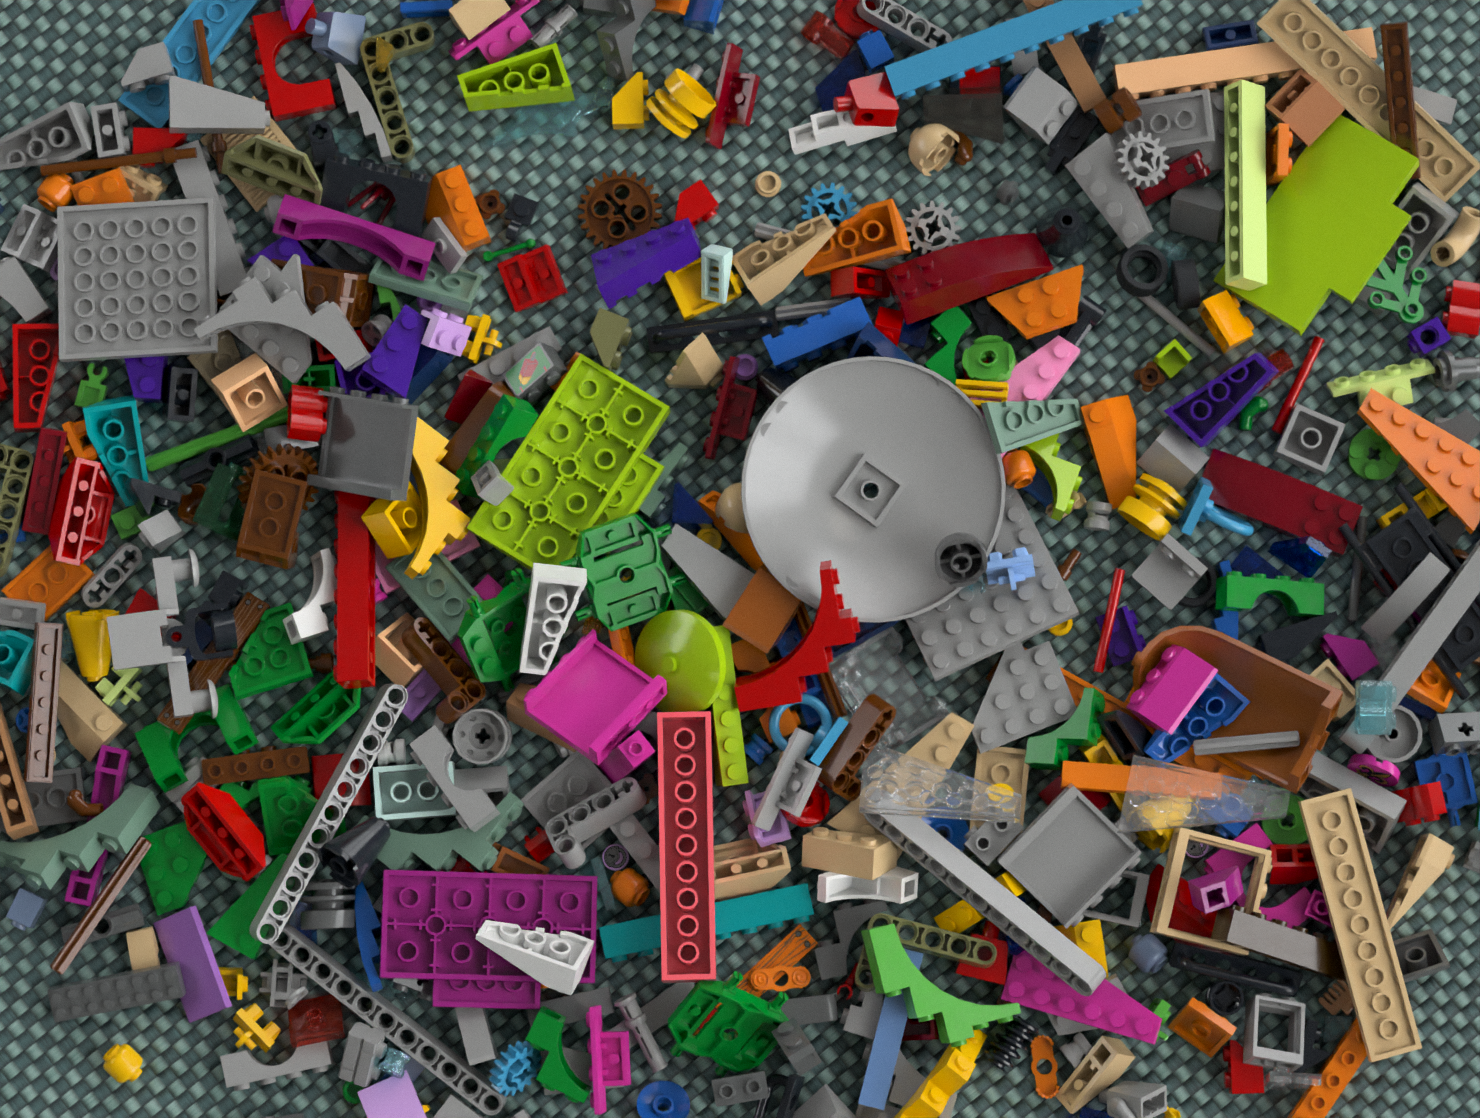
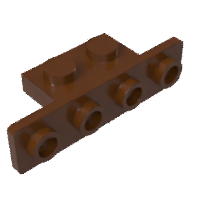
M276 746L261 747V752L250 753V749H246L237 755L203 759L201 761L203 782L208 786L302 774L310 771L308 750L305 746L278 750Z

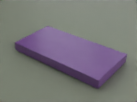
M189 907L153 923L167 963L179 961L186 994L180 999L189 1023L231 1007L230 998L197 907Z

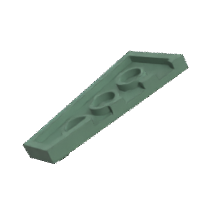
M1078 399L981 403L996 454L1007 452L1085 424Z

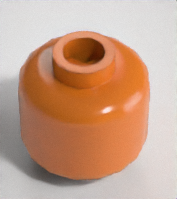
M65 173L47 175L37 188L38 202L51 212H55L57 207L68 206L74 198L70 188L74 183L73 179Z
M1017 448L1007 451L1002 458L1006 485L1013 486L1015 489L1028 486L1033 482V477L1036 474V468L1030 454L1026 450H1018Z
M626 868L623 871L618 870L610 879L612 884L610 889L611 895L626 907L640 906L650 893L648 880L633 868Z

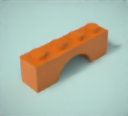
M744 639L731 644L733 662L738 672L754 674L775 664L774 661L769 663L764 651ZM768 707L759 718L769 744L774 743L769 732V718L774 707ZM789 707L783 712L779 722L780 732L784 738L792 735L795 728H798L797 726L801 724L796 710L790 711Z

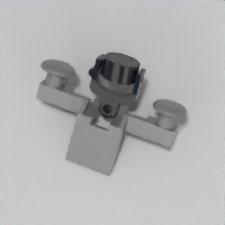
M188 549V558L171 560V556L152 559L158 610L106 617L113 669L117 671L166 664L174 718L193 716L194 713L210 711L213 719L218 714V696L215 685L211 680L207 679V689L190 691L186 657L182 655L188 647L191 657L197 662L232 658L234 655L233 650L238 648L233 611H226V603L213 605L211 601H204L199 607L189 609L186 613L185 625L175 619L167 618V616L179 615L175 582L192 580L193 588L199 584L198 560L195 552L192 549ZM197 615L202 619L211 618V629L216 653L204 654L199 649L195 636V619ZM178 635L181 638V640L179 642H174L171 639V636Z

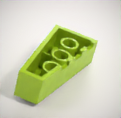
M556 43L457 75L469 112L575 101L572 87Z

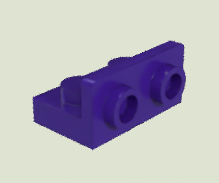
M1127 605L1116 611L1108 649V655L1113 667L1132 661L1138 651L1142 652L1146 647L1143 635H1138L1134 626L1138 624L1133 609L1128 610ZM1105 614L1095 617L1100 634Z

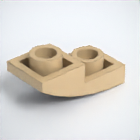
M153 926L127 931L126 936L132 970L160 965L158 958L159 948Z

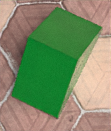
M335 364L310 365L297 383H292L282 374L283 394L289 393L291 385L323 388V391H329L330 386L336 387Z

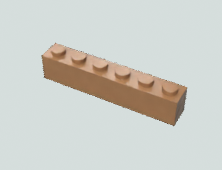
M0 702V812L7 834L15 840L39 832Z

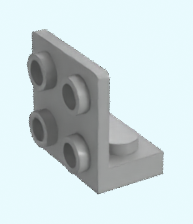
M1167 534L1132 574V578L1167 609L1172 610L1208 568L1171 535Z

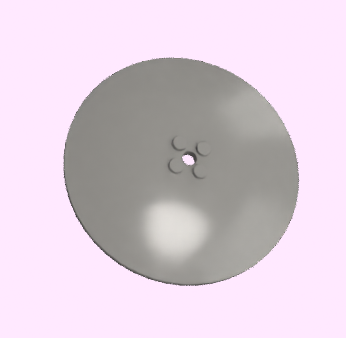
M867 356L833 362L808 373L790 385L770 405L756 426L748 444L741 476V500L746 528L761 561L773 577L796 598L812 608L818 609L821 598L820 563L831 560L833 569L837 568L839 572L840 584L836 585L838 594H843L845 609L851 608L853 617L858 616L859 622L880 623L914 617L939 606L958 593L963 587L949 585V582L938 577L935 570L934 554L939 542L946 536L956 532L968 533L982 542L988 557L997 539L1005 507L1006 484L1001 454H996L987 422L976 405L953 383L936 372L912 362L889 357ZM867 483H872L877 487L878 492L874 498H868L864 495L863 488Z

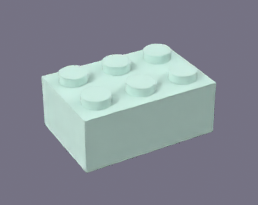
M449 761V777L454 784L455 763ZM409 764L373 767L377 818H383L386 821L448 817L457 816V810L454 806L449 808L443 801L441 795L444 792L439 785L434 787L425 774L429 771L424 764L421 766Z

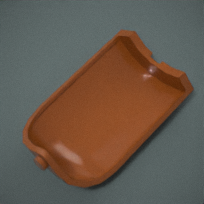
M1178 626L1163 631L1151 640L1142 652L1138 651L1132 660V666H1134V692L1141 688L1146 681L1147 674L1160 662L1163 652L1171 647L1172 644L1186 648L1215 667L1221 677L1250 701L1232 723L1227 726H1220L1211 732L1212 735L1207 739L1298 731L1300 745L1297 747L1217 754L1297 794L1313 768L1311 763L1316 749L1322 751L1329 736V732L1325 730L1331 720L1337 716L1343 691L1220 631L1203 626Z

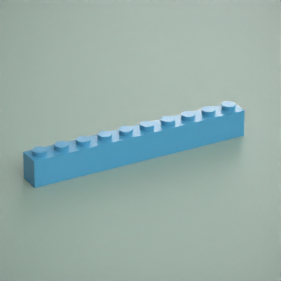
M1062 0L884 66L895 98L901 96V99L905 100L917 95L915 90L923 87L926 88V91L941 86L940 81L950 78L951 82L962 79L966 77L965 72L975 69L976 73L990 68L989 63L996 60H999L1000 64L1015 59V53L1023 50L1025 55L1040 49V44L1048 41L1050 45H1054L1064 41V35L1073 32L1074 36H1078L1088 32V26L1096 23L1099 24V27L1113 23V17L1123 14L1124 18L1135 15L1139 13L1138 8L1142 7L1143 3L1141 0Z

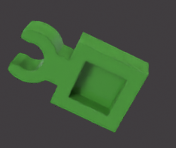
M93 363L89 364L87 373L90 378L89 381L81 380L75 406L83 408L105 400L108 387L101 385V383L109 374L107 367H103L100 375H94L95 365Z
M155 502L152 503L151 508L156 506ZM135 505L111 515L121 540L142 532L137 525L153 517L147 516L143 518Z

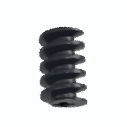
M1013 1016L1014 1020L1010 1021L1012 1026L1002 1025V1029L1006 1033L1005 1035L996 1033L995 1036L999 1043L992 1041L989 1043L993 1052L983 1051L986 1059L1007 1075L1009 1074L1004 1067L1014 1068L1015 1066L1011 1061V1057L1021 1058L1017 1049L1027 1050L1023 1041H1033L1029 1032L1039 1033L1035 1027L1019 1016Z

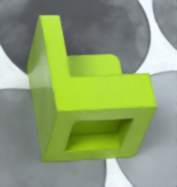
M1174 339L1152 361L1157 364L1170 380L1190 363L1192 357Z

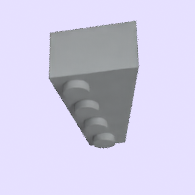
M1105 133L1065 166L1126 247L1131 248L1138 245L1152 234L1154 230L1135 188L1131 187L1132 181L1123 183L1125 176L1123 174H1116L1120 169L1119 166L1113 165V162L1118 159L1113 154L1117 150L1113 135Z

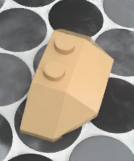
M751 838L714 846L715 902L767 892L791 871L786 846L771 844L760 847L758 842Z

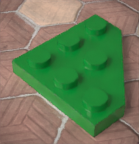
M291 602L265 610L260 619L259 626L242 650L243 653L236 665L234 664L231 668L229 676L237 700L313 677L303 641L291 645L283 623V619L294 613Z
M286 777L258 780L269 856L290 853L318 799ZM327 807L324 812L325 818L328 820L334 814V810L330 807ZM343 818L332 839L347 831L345 818ZM319 829L312 833L311 837L314 843L318 842L321 838Z
M186 821L142 836L151 842V847L140 863L157 915L185 907L194 883L197 882L208 856L187 830Z

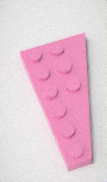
M1058 335L1014 367L1010 379L1004 381L1009 384L1007 401H1045L1078 357L1080 349ZM970 397V398H969L970 400H983V401H998V402H1001V399H996V398H986V399H985V398H977V397ZM978 409L985 418L983 409ZM1007 452L1000 453L1001 458H1003Z

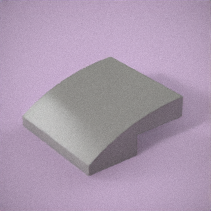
M23 204L1 251L49 273L58 256L57 218Z

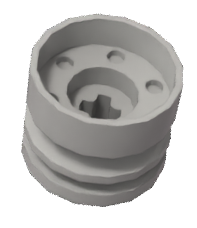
M488 708L473 709L463 714L455 723L452 733L453 745L458 754L466 761L475 764L493 763L501 759L510 749L513 739L512 728L507 718L498 711ZM484 729L491 736L490 739L485 740V744L482 743L481 738H478V733H482Z

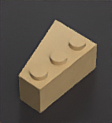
M816 827L803 835L802 866L874 880L897 867L898 846L885 835L833 831L825 827Z

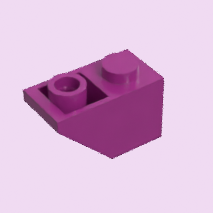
M1326 634L1320 638L1322 651L1328 658L1332 656L1337 664L1335 667L1348 682L1353 681L1379 664L1365 641Z
M1237 865L1188 881L1193 906L1205 914L1230 906L1244 892Z

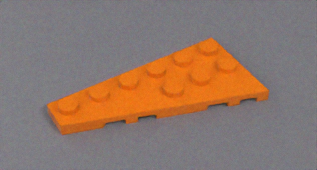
M1371 388L1357 414L1378 436H1382L1389 443L1391 450L1397 456L1400 455L1408 464L1407 467L1435 497H1439L1447 505L1448 511L1454 517L1457 516L1466 526L1465 529L1472 534L1480 521V451Z

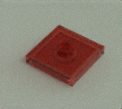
M332 994L300 1000L288 1010L292 1048L345 1037L342 1002Z

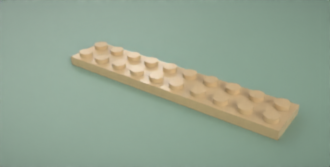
M1278 0L1258 20L1257 25L1307 73L1316 79L1366 129L1391 142L1384 70L1311 0ZM1415 101L1421 178L1418 179L1437 197L1446 202L1480 169V162Z
M1347 788L1299 801V808L1369 1062H1375L1421 1049L1420 1037L1352 790Z

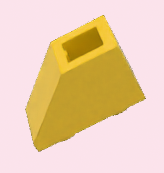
M637 72L612 98L613 129H644V121H649V108L647 105H644V95H649L648 80H643V72Z

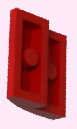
M543 245L526 254H518L497 264L515 312L535 307L568 293L550 245Z
M344 753L311 756L313 796L319 800ZM354 759L350 764V769L353 773L359 768L357 759ZM369 772L350 806L371 805ZM344 782L340 783L337 788L340 796L344 795L347 789Z

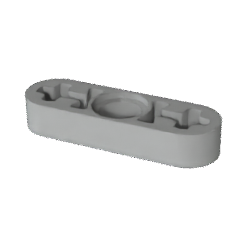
M132 543L121 545L82 588L81 597L85 604L92 608L102 606L141 563V550ZM126 550L128 552L135 550L133 553L135 559L133 561L128 559L123 564L127 568L125 571L114 563L116 560L120 563L125 560L124 552ZM110 568L117 569L119 572V577L114 582H107L104 578L105 572ZM100 579V581L109 589L105 591V589L102 587L98 591V595L100 596L99 599H91L89 601L88 599L90 598V595L88 594V592L90 590L95 592L100 587V585L96 583Z

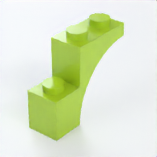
M1060 433L1026 444L1019 449L1026 450L1030 454L1033 463L1048 480L1053 496L1051 518L1057 521H1061L1064 513L1070 514L1074 499H1071L1070 496L1072 491H1078L1083 478L1078 476L1081 466L1056 457L1061 443L1057 442Z

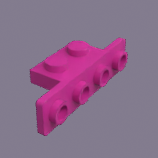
M515 0L516 3L510 6L508 12L470 40L460 38L455 41L448 53L455 60H458L475 47H478L489 65L499 62L533 37L520 15L540 1Z
M594 1005L589 1008V1012L586 1014V1025L590 1028L591 1036L588 1039L587 1049L589 1055L592 1056V1065L589 1067V1079L593 1081L590 1105L591 1108H594L595 1115H601L607 1111L605 1086L631 1085L629 1032L603 1031L601 1005Z

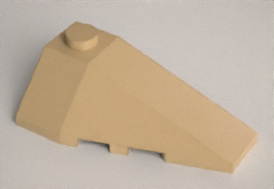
M826 213L798 224L795 230L786 234H783L782 231L775 233L774 239L761 243L760 240L751 243L733 255L732 261L746 286L762 306L781 293L836 232V229Z
M1433 834L1420 835L1386 912L1390 929L1444 872L1445 868L1449 869L1454 861L1455 855L1452 854L1454 847Z

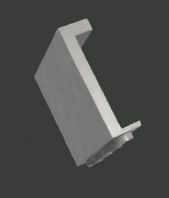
M1070 783L996 859L1067 929L1070 925L1075 927L1084 918L1082 913L1089 906L1094 908L1102 900L1103 896L1101 894L1108 887L1112 889L1122 879L1120 874L1126 868L1131 870L1141 860L1139 855L1142 852Z

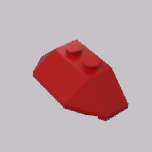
M74 457L58 483L48 532L54 561L80 566L105 544L115 494L100 462Z
M199 782L181 797L182 805H184L187 830L220 871L240 877L248 882L266 866L263 834L231 794Z
M1157 864L1150 874L1146 894V904L1151 923L1165 869L1160 864ZM1180 877L1168 928L1211 938L1218 910L1205 914L1195 908L1192 904L1188 882Z

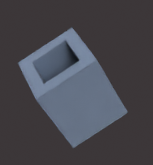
M20 888L6 917L12 920L11 925L23 931L27 927L35 928L48 899L25 888Z

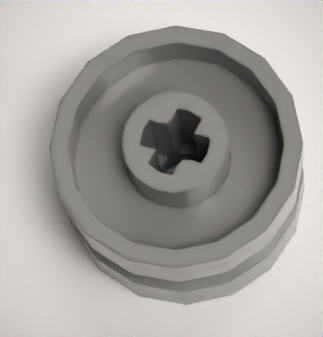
M1398 705L1366 748V751L1369 755L1377 757L1376 760L1381 763L1383 760H1387L1395 764L1409 759L1417 752L1422 742L1423 731L1419 719L1411 710ZM1389 730L1397 731V736H1394L1395 739L1388 737L1387 733Z

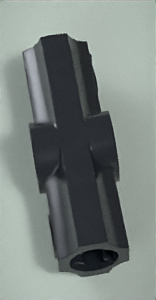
M248 434L220 448L214 447L209 449L204 455L179 466L182 480L186 483L187 487H191L192 484H199L218 474L229 473L234 467L249 461L250 458L258 457L259 448L257 442L252 435ZM222 455L223 462L219 467H217L216 459L218 456Z

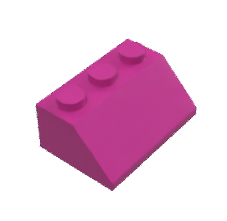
M1172 644L1171 647L1163 652L1157 666L1147 674L1146 681L1141 688L1132 694L1130 703L1126 708L1147 726L1172 735L1218 670L1186 648Z

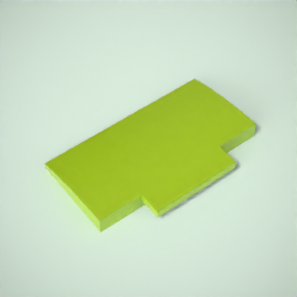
M1339 115L1310 147H1305L1292 166L1291 173H1288V176L1282 180L1266 204L1267 285L1250 291L1226 285L1225 264L1213 281L1301 336L1331 292L1351 304L1355 301L1409 223L1411 215L1393 205V203L1419 167V159L1372 131Z
M580 353L501 474L514 486V490L498 506L484 500L467 526V530L531 571L533 563L560 566L559 562L575 556L580 531L633 512L637 513L665 470L663 465L644 453L670 414V406ZM612 551L606 552L604 554L609 556Z

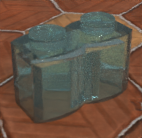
M1356 680L1355 734L1391 735L1392 729L1396 728V714L1392 713V702H1396L1397 690L1396 686H1392V681Z

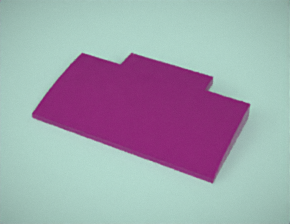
M383 870L379 979L433 980L432 1007L539 1010L541 983L476 940V934L485 920L517 924L523 930L535 931V928L539 927L545 928L544 933L560 935V931H567L594 940L593 948L581 980L578 983L594 984L598 876Z

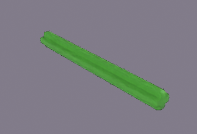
M287 407L282 408L245 432H242L237 424L146 457V467L149 471H155L207 452L211 448L224 446L248 434L254 435L263 432L266 428L285 424L288 419Z

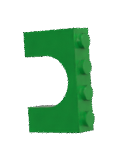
M229 683L216 688L218 696L217 717L212 719L210 711L195 713L180 735L158 721L134 733L152 774L164 793L189 781L179 761L178 749L182 739L191 730L204 725L219 727L235 755L259 743L240 701L236 699Z

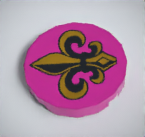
M1355 754L1351 756L1347 765L1348 769L1379 786L1390 787L1398 784L1400 770L1391 762L1383 760L1380 763L1376 761L1377 757L1368 754Z

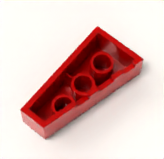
M59 323L12 324L15 433L40 432V428L44 424L59 363Z

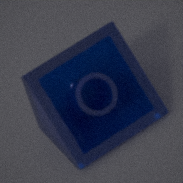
M677 482L674 485L673 526L678 524L684 529L714 528L713 519L685 488Z

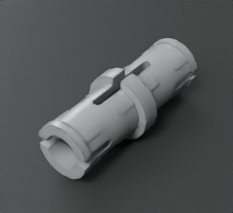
M566 3L556 15L545 21V25L530 38V42L537 49L547 46L556 36L559 37L563 33L562 30L578 16L577 12Z

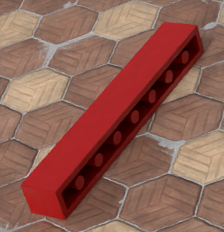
M335 490L334 496L335 502L338 504V513L334 516V523L336 529H338V538L334 540L335 553L338 554V564L334 565V575L337 579V589L334 590V601L337 605V614L334 615V627L337 630V640H334L333 648L337 656V665H334L333 675L335 681L344 689L375 687L376 540L361 516L376 498Z

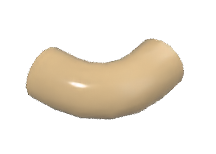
M1468 206L1463 207L1449 233L1432 246L1431 258L1436 265L1447 267L1458 261L1468 251L1480 232L1479 210Z

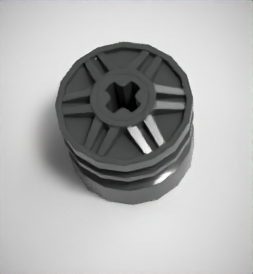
M315 879L308 882L304 891H312V897H301L300 902L312 904V909L300 912L301 930L356 928L355 910L344 908V902L355 900V895H344V890L355 889V886L347 888L334 879Z

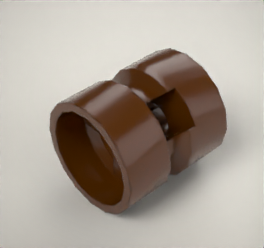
M1125 86L1114 92L1111 100L1105 98L1093 106L1099 120L1111 135L1123 128L1125 121L1131 123L1142 116L1139 105ZM1120 104L1124 113L1120 114L1116 105Z

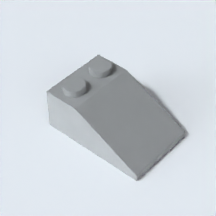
M1419 182L1409 190L1397 206L1410 214L1411 220L1384 257L1387 265L1395 270V252L1401 246L1410 247L1413 251V256L1407 262L1404 277L1407 280L1410 273L1421 264L1431 251L1432 246L1440 240L1460 214ZM1400 251L1401 256L1407 258L1406 252Z

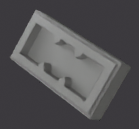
M440 217L433 218L421 236L425 240L436 243L433 250L434 254L449 274L456 273L468 255Z

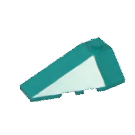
M134 396L111 398L83 407L86 431L90 441L125 506L135 505L125 487L126 480L135 478L148 483L149 480Z
M15 630L0 631V685L24 696L31 683L34 639Z

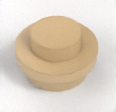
M765 171L757 176L755 188L761 196L773 197L781 189V180L776 173Z

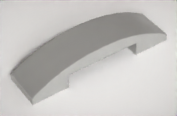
M1430 552L1361 628L1381 645L1423 602L1450 569Z

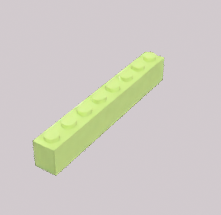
M1239 80L1224 87L1226 285L1250 291L1267 285L1265 87L1245 80Z

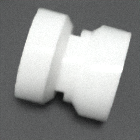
M396 739L394 742L386 740L377 756L378 765L386 766L389 763L405 765V739Z

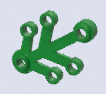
M1401 246L1395 252L1396 265L1394 274L1383 259L1377 267L1383 279L1371 276L1365 285L1392 293L1397 301L1385 299L1383 293L1374 291L1368 297L1367 303L1373 309L1382 308L1398 313L1400 320L1404 323L1415 324L1421 320L1424 314L1423 306L1418 300L1421 284L1426 280L1427 273L1420 267L1415 268L1410 273L1409 280L1411 281V286L1407 296L1402 287L1407 262L1412 258L1413 251L1408 246ZM1400 251L1406 252L1407 258L1402 257ZM1414 274H1420L1422 279L1418 280ZM1373 297H1377L1380 303H1375ZM1408 307H1412L1415 313H1410Z

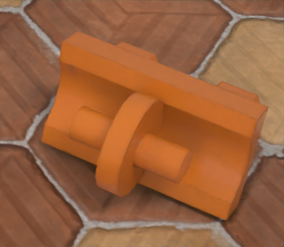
M85 420L76 423L68 421L62 424L64 431H67L63 457L67 456L69 463L72 462L74 457L92 461L100 458L93 444L87 446L84 437L88 436Z

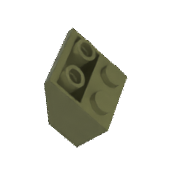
M599 308L590 330L591 340L602 366L611 372L613 369L617 371L623 359L621 349L623 345L626 347L629 345L633 334L631 332L632 328L630 327L629 319Z

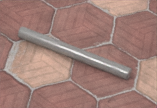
M1152 295L1138 297L1208 357L1216 350Z

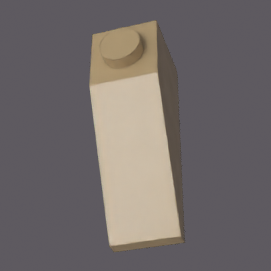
M1101 1036L1059 1089V1092L1056 1094L1057 1099L1069 1113L1074 1114L1117 1080L1135 1059V1056L1120 1039Z

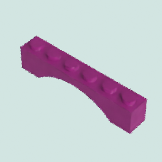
M287 194L283 197L272 231L294 240L329 239L353 244L379 256L399 274L424 281L436 244Z
M101 745L95 770L91 803H102L104 811L123 793L132 755L131 751ZM88 816L87 822H89L96 816ZM105 849L89 872L79 869L72 870L64 901L91 907L99 894L108 850Z

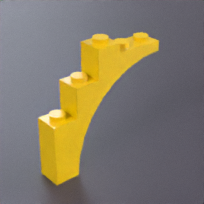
M417 417L410 470L415 478L421 499L422 523L420 539L414 557L404 572L412 580L418 574L423 576L432 564L429 559L433 553L438 555L446 544L451 545L456 539L460 542L469 531L466 526L471 518L450 503L459 491L455 487L460 479L439 464L448 452L444 448L449 440L419 417Z
M980 1029L973 1030L975 1037L966 1039L967 1044L957 1047H951V1044H949L933 1070L894 1118H937L940 1116L949 1097L969 1080L976 1066L974 1061L987 1035Z

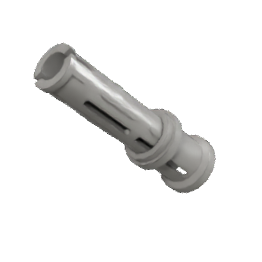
M633 992L616 1000L614 1005L619 1007L626 1020L624 1022L625 1026L628 1029H632L652 1072L655 1073L667 1067L668 1063L665 1061L646 1023L647 1015L641 1011L635 999L637 995Z

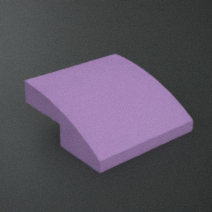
M407 1070L357 1092L368 1118H427Z

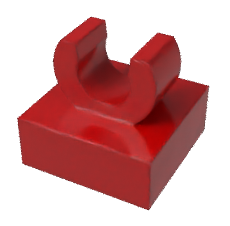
M536 827L538 835L532 839L527 835L524 836L526 842L524 846L533 858L540 863L555 851L546 831Z

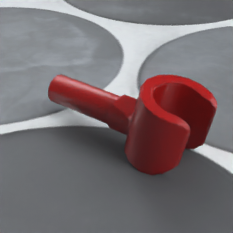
M855 963L846 982L841 983L837 989V995L842 987H847L850 990L846 1000L850 999L853 994L852 985L855 980L858 963Z

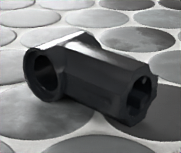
M1085 295L1078 305L1077 322L1064 326L1059 336L1078 347L1091 328H1095L1107 310Z

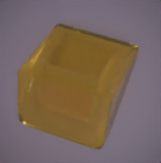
M377 36L376 66L378 71L382 73L396 52L392 44Z

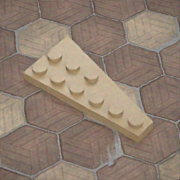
M951 712L863 790L857 799L851 801L829 820L827 824L844 832L884 835L871 825L863 814L865 807L881 791L891 794L921 819L975 725ZM900 847L897 850V860L903 851Z

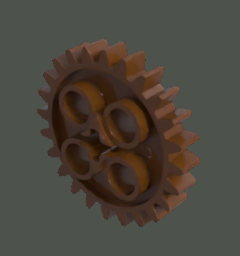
M614 169L610 178L603 172V181L600 182L598 179L593 178L595 187L586 185L589 195L581 194L580 196L586 202L585 204L578 205V209L585 212L578 215V220L586 221L580 227L582 231L590 230L586 238L589 240L595 237V247L603 243V249H608L626 240L647 234L651 229L660 228V225L654 222L655 220L662 219V214L655 212L662 208V204L654 203L659 198V194H650L654 189V185L651 184L645 187V177L637 181V172H634L631 177H627V172L624 169L622 175L618 176ZM620 188L627 189L629 196L626 199L620 200L615 196L616 191ZM605 194L611 196L620 210L625 208V216L635 226V230L629 228L620 214L615 216V208L605 198ZM600 204H604L609 208L608 213L603 216L597 215L594 212L595 208ZM640 208L646 214L643 219L636 220L631 216L633 210ZM616 224H620L625 228L624 233L620 236H615L611 233V228Z
M279 443L275 451L268 446L267 454L264 455L261 451H258L259 459L250 458L252 466L243 467L247 474L239 476L243 484L237 486L241 493L237 497L242 502V508L246 510L255 469L271 471V473L307 481L308 474L318 475L317 463L306 450L303 451L299 446L294 448L288 443L284 448ZM307 486L303 510H308L305 505L306 502L315 501L311 497V494L319 492L315 486Z

